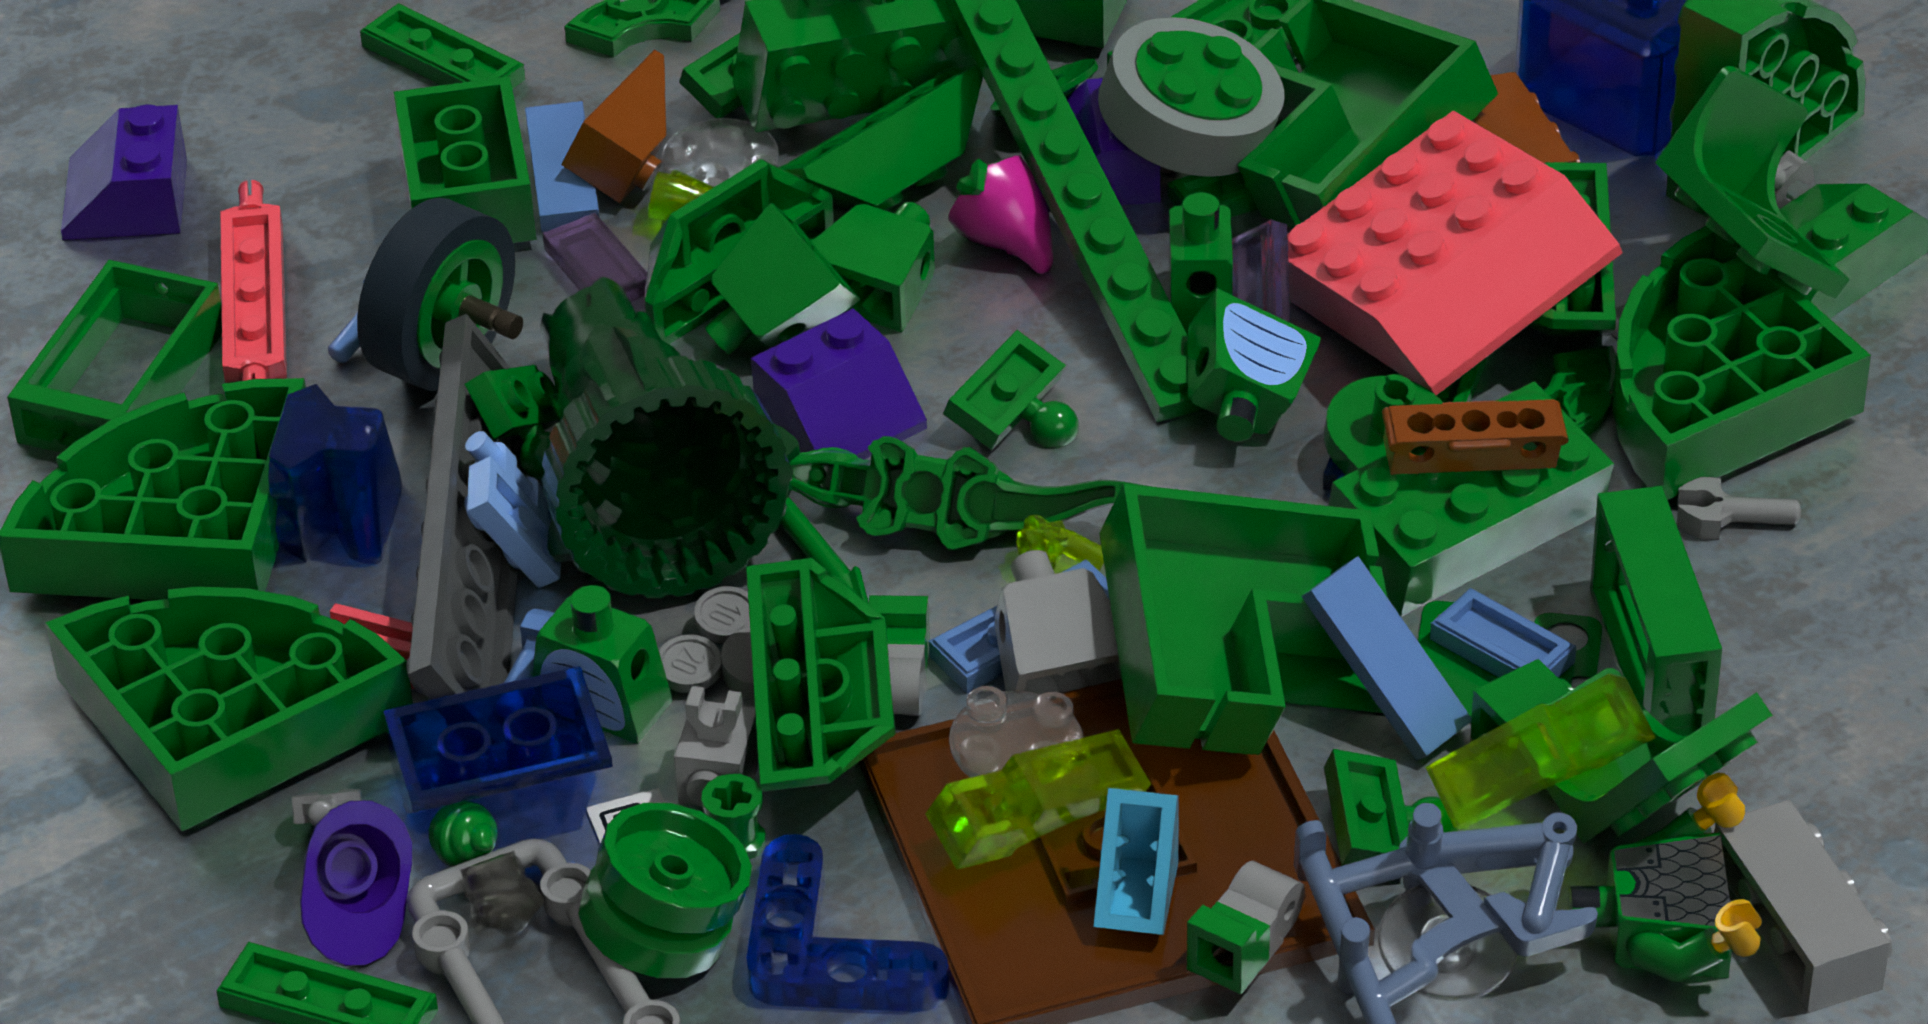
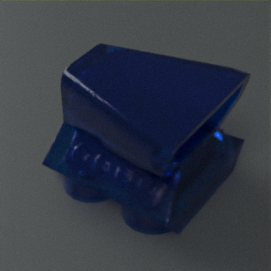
M317 384L288 394L269 453L268 482L270 495L277 501L276 530L279 544L284 546L286 551L306 563L336 533L346 553L352 560L372 565L380 563L385 554L402 493L401 474L383 413L376 408L335 406Z

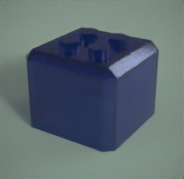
M1519 0L1515 72L1528 91L1536 94L1543 112L1633 156L1656 155L1671 140L1672 123L1670 121V111L1674 103L1676 86L1674 64L1679 53L1681 30L1678 18L1687 0Z

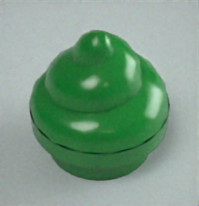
M467 800L458 801L441 808L434 815L429 827V842L432 849L444 864L451 867L493 852L498 837L497 824L491 813L484 806Z

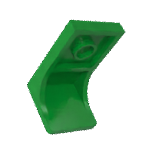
M1726 66L1716 75L1655 161V164L1679 186L1674 195L1680 201L1698 213L1705 214L1706 212L1709 215L1705 225L1711 231L1732 244L1737 242L1741 246L1736 255L1743 262L1764 275H1767L1771 268L1777 270V276L1782 281L1804 295H1808L1813 288L1836 300L1850 279L1782 215L1775 198V177L1780 159L1789 142L1806 120L1808 111L1796 99L1734 66Z
M1606 668L1519 722L1513 729L1512 737L1561 812L1570 815L1575 820L1577 825L1576 834L1582 843L1585 844L1610 827L1616 836L1620 837L1649 818L1652 813L1666 804L1670 805L1699 786L1708 776L1715 774L1728 765L1730 761L1757 744L1758 741L1751 731L1773 715L1756 692L1692 734L1682 736L1664 727L1645 709L1619 671L1613 668Z

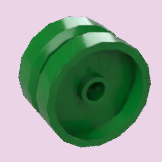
M642 803L621 810L607 824L598 849L596 864L589 873L581 895L578 916L585 935L604 956L626 969L655 978H687L708 970L722 955L732 930L733 916L740 910L749 887L752 865L744 845L725 825L703 812L674 803Z

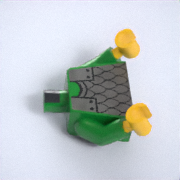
M1715 773L1702 781L1697 790V800L1702 806L1700 809L1696 810L1690 807L1661 830L1633 844L1616 846L1611 850L1607 886L1569 887V910L1586 907L1596 908L1598 915L1595 928H1610L1614 962L1621 967L1646 970L1673 983L1683 982L1694 975L1729 978L1732 951L1741 957H1748L1757 952L1761 938L1755 929L1761 926L1762 919L1749 901L1738 899L1730 902L1720 833H1712L1711 826L1714 823L1723 828L1734 827L1743 820L1745 815V805L1736 795L1738 787L1727 774Z

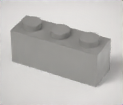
M1790 799L1747 812L1743 820L1731 828H1723L1715 823L1714 833H1720L1729 898L1731 901L1738 899L1749 901L1759 914L1762 923L1755 931L1761 938L1760 944L1807 1013L1883 990L1887 958L1892 954V942L1889 932L1881 919L1873 918L1858 897L1855 883L1850 874L1845 870L1838 869L1826 852L1822 836L1817 827L1812 823L1805 822Z

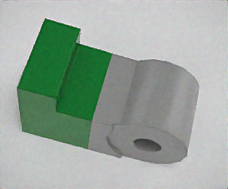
M869 595L868 605L881 614L886 621L894 714L921 716L929 658L930 626L928 596Z
M1253 860L1244 864L1233 878L1229 889L1212 908L1202 905L1187 921V970L1238 994H1242L1282 945L1283 938L1296 922L1304 902V884ZM1220 947L1232 952L1233 966L1219 963L1213 957L1214 952Z

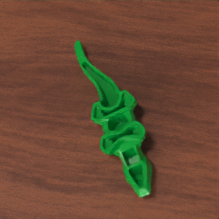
M882 436L878 440H873L871 445L868 446L869 451L872 453L871 460H863L848 450L832 447L802 452L789 462L793 469V478L790 481L793 491L803 495L813 503L828 508H845L850 505L862 506V514L857 516L856 520L859 527L864 529L867 534L885 536L901 532L905 527L935 532L941 544L946 549L952 551L981 544L989 538L997 537L1004 533L1033 531L1065 522L1093 509L1113 505L1123 483L1141 485L1116 480H1093L1064 486L1029 485L1014 481L1000 471L996 464L971 447H963L961 450H957L946 460L918 455L914 448L900 439L890 436Z

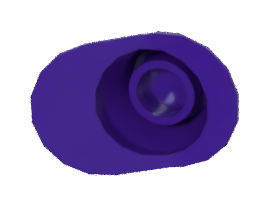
M371 800L348 801L330 809L316 824L303 857V881L300 897L301 923L310 943L325 958L344 966L367 965L385 956L398 941L405 920L409 879L412 868V841L405 823L390 808Z

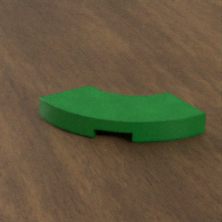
M604 0L585 9L564 26L565 39L567 43L611 57L617 56L630 46L648 40L672 38L692 42L720 12V0H627L620 2V0Z
M1613 345L1553 355V378L1544 391L1552 399L1559 401L1561 409L1587 436H1590L1597 430L1612 409L1616 353Z

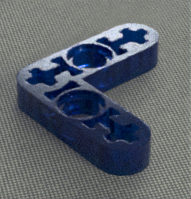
M792 834L776 838L765 847L761 859L746 957L749 990L756 999L764 1004L774 1006L920 1012L939 1006L947 998L950 990L948 959L940 948L931 943L817 937L825 885L823 851L817 841L808 836ZM791 865H799L796 877L797 886L786 885L785 874L789 871ZM781 911L797 912L804 917L800 923L791 927L775 926L768 921L774 914ZM775 952L787 953V966L784 967L783 974H773L776 962ZM846 965L858 966L866 971V974L861 979L854 982H841L830 976V973L836 968ZM879 970H887V980H880ZM913 973H924L922 980H911Z

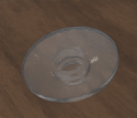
M1418 885L1400 894L1388 906L1381 919L1378 935L1379 950L1386 967L1391 973L1410 962L1411 948L1414 940L1419 939L1427 931L1449 919L1424 886ZM1471 886L1483 902L1485 897L1490 896L1489 893ZM1499 932L1485 936L1452 952L1455 955H1448L1437 964V977L1431 983L1416 991V993L1445 1001H1461L1483 996L1496 989L1509 977L1515 967L1518 954L1515 953Z

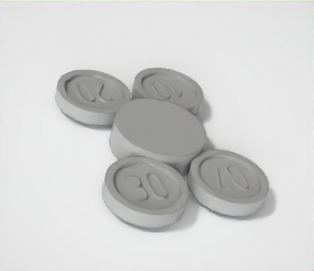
M732 586L711 589L697 600L694 607L695 626L702 636L690 634L677 636L665 642L659 649L669 688L682 693H689L691 686L704 687L705 690L718 680L722 671L723 680L730 690L741 692L744 698L755 699L748 592ZM713 642L723 644L721 653Z

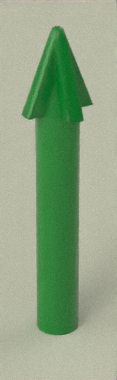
M788 497L786 499V512L779 525L807 558H813L826 569L827 575L848 587L869 604L860 568L854 566L850 570L793 500Z

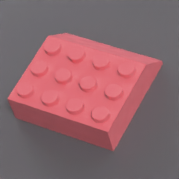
M1454 110L1444 118L1434 122L1428 130L1397 153L1387 157L1381 165L1350 188L1343 190L1334 200L1306 221L1296 225L1290 233L1268 248L1290 302L1402 376L1422 385L1435 395L1442 392L1623 253L1618 241L1565 175Z

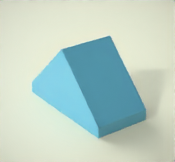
M1108 788L1093 927L1164 934L1178 867L1179 795Z

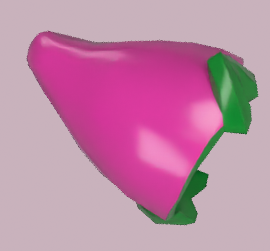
M1020 155L1005 158L989 165L978 158L971 166L970 175L959 179L956 185L960 195L948 214L949 222L957 233L968 240L986 247L1006 250L1008 255L1021 258L1036 273L1044 274L1048 272L1053 265V240L1049 212L1030 168Z

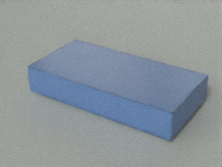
M1472 588L1468 589L1431 622L1430 640L1497 677H1501L1539 659L1559 678L1575 663L1576 645Z

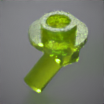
M1032 514L1025 519L1023 530H1020L1017 534L1018 554L1021 555L1032 550L1045 551L1053 571L1063 554L1079 563L1087 560L1098 571L1101 570L1104 564L1101 545L1074 531L1065 529L1063 521L1048 522L1041 515Z

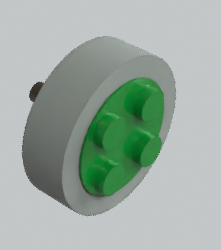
M1166 17L1140 22L1127 29L1119 37L1099 89L1098 102L1102 117L1112 133L1133 152L1159 165L1161 173L1173 174L1179 172L1196 176H1224L1240 172L1237 165L1274 130L1284 103V88L1275 67L1256 47L1245 39L1224 28L1203 21Z

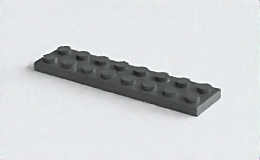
M464 314L445 323L443 348L439 355L441 365L438 393L435 395L434 433L430 439L432 449L429 478L426 480V508L424 521L421 524L422 545L420 564L416 570L418 583L415 611L411 616L413 629L410 657L407 660L406 669L409 680L415 690L422 695L426 694L443 713L450 729L456 735H462L478 753L493 752L503 747L506 715L496 709L494 701L510 671L518 569L513 568L508 563L502 549L485 530L480 531L474 527L466 513L464 500L468 494L469 466L475 463V459L465 448L468 438L476 432L484 431L493 442L505 444L516 456L517 468L525 477L526 473L519 459L520 449L523 444L520 436L493 439L464 385L483 372L510 368L470 317Z

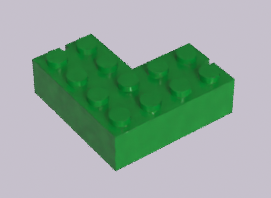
M1300 0L1279 22L1302 69L1301 73L1298 72L1279 30L1271 28L1253 45L1271 62L1282 81L1284 103L1278 117L1282 122L1237 166L1261 216L1293 229L1296 225L1306 221L1334 200L1343 190L1350 188L1381 165L1387 157L1397 153L1428 130L1434 122L1444 118L1453 110L1473 121L1498 95V92L1478 45L1474 40L1352 0Z
M1123 483L1099 532L1132 743L1190 749L1194 739H1200L1202 750L1260 755L1286 708L1276 653L1345 660L1301 596L1357 556H1359L1387 596L1382 567L1374 566L1379 558V552L1369 510Z

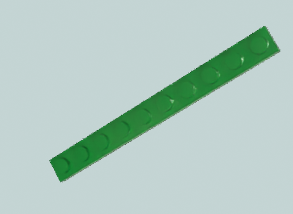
M945 0L1156 422L1205 410L1193 404L1188 397V336L1016 0Z

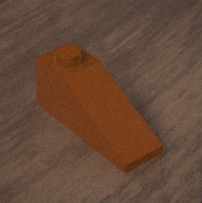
M654 49L583 121L561 164L618 203H621L636 186L644 191L653 181L663 163L662 160L655 157L666 137L665 64L663 54Z

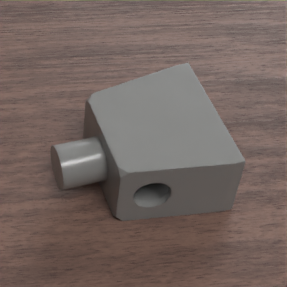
M1042 550L1028 551L1016 557L1010 565L1016 582L1008 583L1001 588L995 613V630L1009 706L1122 679L1110 600L1093 572L1080 568L1055 574L1047 553Z

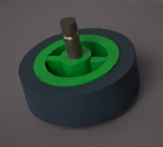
M433 198L413 207L393 226L379 246L370 264L358 305L357 331L359 344L366 360L373 367L422 389L435 391L438 390L441 367L439 355L443 348L446 322L467 314L491 344L497 333L510 339H515L519 336L523 328V318L507 311L515 278V251L512 238L504 224L491 216L450 199Z

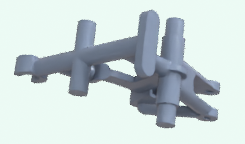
M1422 803L1414 809L1413 820L1409 823L1408 835L1400 843L1399 849L1333 869L1325 853L1327 835L1319 820L1303 823L1295 832L1294 869L1300 881H1308L1338 954V987L1347 995H1355L1366 1024H1396L1390 1007L1431 983L1438 974L1437 964L1450 953L1466 944L1499 932L1516 954L1526 957L1591 936L1597 921L1598 912L1594 907L1556 910L1565 870L1570 866L1573 859L1572 844L1576 839L1577 833L1575 820L1565 813L1556 812L1550 814L1543 822L1443 832L1440 809L1432 803ZM1554 829H1562L1564 833L1558 834ZM1536 866L1527 903L1514 898L1505 891L1487 896L1483 902L1461 875L1464 873ZM1403 877V885L1406 889L1405 898L1410 906L1418 909L1425 908L1434 898L1449 919L1436 925L1419 939L1413 941L1409 963L1378 980L1368 956L1370 927L1362 918H1352L1343 895Z

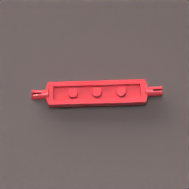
M247 180L239 185V206L220 211L222 367L225 383L252 379H287L283 222L280 206L263 204L264 188L256 180H251V195L249 194Z

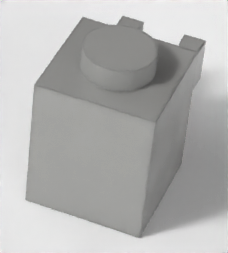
M691 686L685 704L687 719L674 754L678 803L702 806V790L708 782L718 776L742 774L754 780L759 766L755 707L742 706L741 692L728 691L725 703L705 701L704 687Z

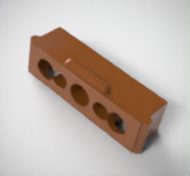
M1555 399L1446 402L1442 404L1389 406L1382 410L1385 426L1383 441L1391 475L1556 468L1561 445L1568 443L1560 403L1555 401ZM1529 442L1537 445V448L1531 451L1524 450L1522 447ZM1419 446L1426 450L1421 455H1414L1410 452Z

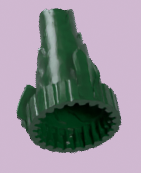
M602 276L592 286L569 296L557 306L553 314L543 313L540 323V335L549 356V365L555 383L556 393L550 394V400L558 421L550 433V445L544 451L542 462L545 470V475L542 477L543 493L552 516L547 536V549L556 562L573 560L575 567L584 573L586 580L597 584L603 582L606 588L612 591L616 590L631 596L643 594L646 598H663L666 595H674L676 597L690 595L697 589H708L720 584L723 578L728 575H735L746 567L748 560L753 556L759 555L768 544V537L777 530L783 515H785L787 508L786 499L793 489L790 484L793 478V469L789 462L800 454L797 439L783 427L773 423L757 394L750 386H744L739 376L728 369H718L715 363L703 359L697 361L689 360L686 356H681L673 346L664 342L660 338L649 315L643 311L636 313L623 288L609 278Z

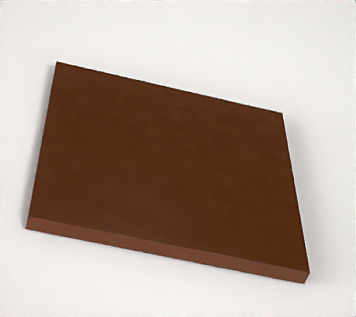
M1122 679L897 732L896 735L858 762L967 1024H1068L1219 985L1187 970V921L1202 905L1212 908L1229 889L1233 878L1240 868L1249 861L1253 860L1300 881L1293 866L1295 832L1303 823L1319 820L1274 729L1260 755L1202 750L1200 739H1194L1190 749L1134 744L1131 739ZM1108 788L1179 795L1178 867L1163 935L1093 927ZM1327 836L1325 853L1332 869L1340 867L1341 861ZM1300 881L1305 886V897L1296 922L1283 938L1282 945L1257 975L1338 955L1308 881ZM1356 891L1344 894L1343 896L1352 918H1362L1368 923L1370 927L1369 947L1374 946L1375 928ZM1221 947L1214 952L1213 957L1219 963L1233 966L1232 952Z

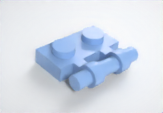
M484 431L474 433L465 444L466 450L475 459V463L469 466L468 494L464 500L468 518L475 528L480 531L485 530L502 549L508 563L515 569H521L538 589L560 580L561 562H556L547 549L548 529L552 516L547 507L548 502L543 493L542 485L534 477H525L517 468L516 456L505 444L493 442Z

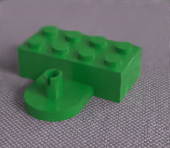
M945 0L745 1L732 83L756 133L875 112L946 68L977 63Z
M1397 374L1359 379L1346 385L1333 397L1326 415L1324 443L1329 456L1345 476L1332 482L1328 506L1370 511L1379 552V558L1374 566L1382 567L1387 597L1401 617L1596 517L1598 493L1608 492L1614 463L1562 409L1568 443L1561 445L1556 468L1391 475L1383 441L1385 426L1382 410L1389 406L1442 404L1443 402L1427 388ZM1534 381L1496 401L1551 400L1552 398ZM1529 442L1522 448L1531 451L1536 449L1537 445ZM1419 446L1410 452L1414 455H1421L1426 450Z

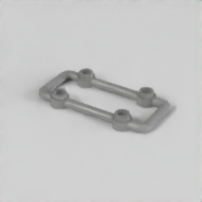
M528 839L428 875L417 881L409 891L407 905L415 921L412 937L416 958L430 972L445 974L473 1024H505L467 958L470 951V941L466 921L455 912L440 910L436 902L531 866H537L543 875L540 887L545 912L558 924L574 926L625 1011L623 1024H680V1016L674 1006L661 1000H650L635 973L604 956L585 935L578 911L581 895L591 870L582 864L567 863L560 850L548 841Z

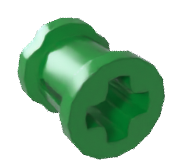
M725 774L714 778L702 790L701 803L704 813L725 825L744 845L749 859L758 857L764 850L766 843V832L759 824L757 817L763 802L762 790L759 784L751 777L742 774Z

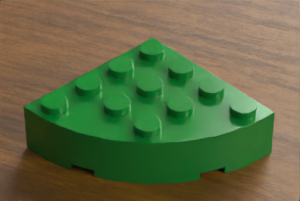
M1687 0L1684 3L1678 18L1681 30L1679 53L1674 64L1676 86L1674 103L1670 111V121L1672 123L1671 139L1719 71L1726 66H1734L1796 99L1806 107L1808 111L1807 118L1789 142L1783 155L1787 151H1791L1806 161L1864 115L1866 86L1863 60L1853 55V48L1858 40L1853 28L1839 13L1812 0ZM1667 175L1666 196L1688 207L1674 195L1679 186ZM1706 212L1705 214H1701L1707 218L1709 217V215Z
M1707 226L1681 238L1661 255V264L1649 276H1641L1631 289L1619 319L1612 411L1619 442L1636 474L1647 487L1662 486L1667 500L1678 496L1679 487L1700 477L1718 478L1864 412L1871 355L1800 292L1782 281L1773 268H1771L1767 275L1756 271L1736 255V252L1741 247L1737 242L1736 244L1727 242Z
M252 379L222 384V394L208 395L190 401L187 400L185 392L158 399L113 418L75 441L56 457L58 467L40 483L32 480L14 502L0 530V551L9 592L105 598L129 596V599L163 600L168 599V589L186 587L248 588L266 591L313 437L305 379Z
M186 587L168 589V599L145 601L130 605L129 596L95 603L45 622L57 679L181 831L197 825L415 717L411 685L406 669L407 660L375 632L352 619L343 624L340 621L320 615L317 604L297 597L248 588Z

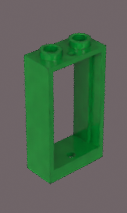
M109 259L7 396L17 443L62 453L75 441L113 418L158 399L181 393L222 335V304L218 283ZM124 318L175 329L122 404L70 393Z
M1654 486L1598 493L1590 590L1618 671L1641 704L1659 723L1676 734L1688 736L1715 719L1722 659V646L1663 487Z

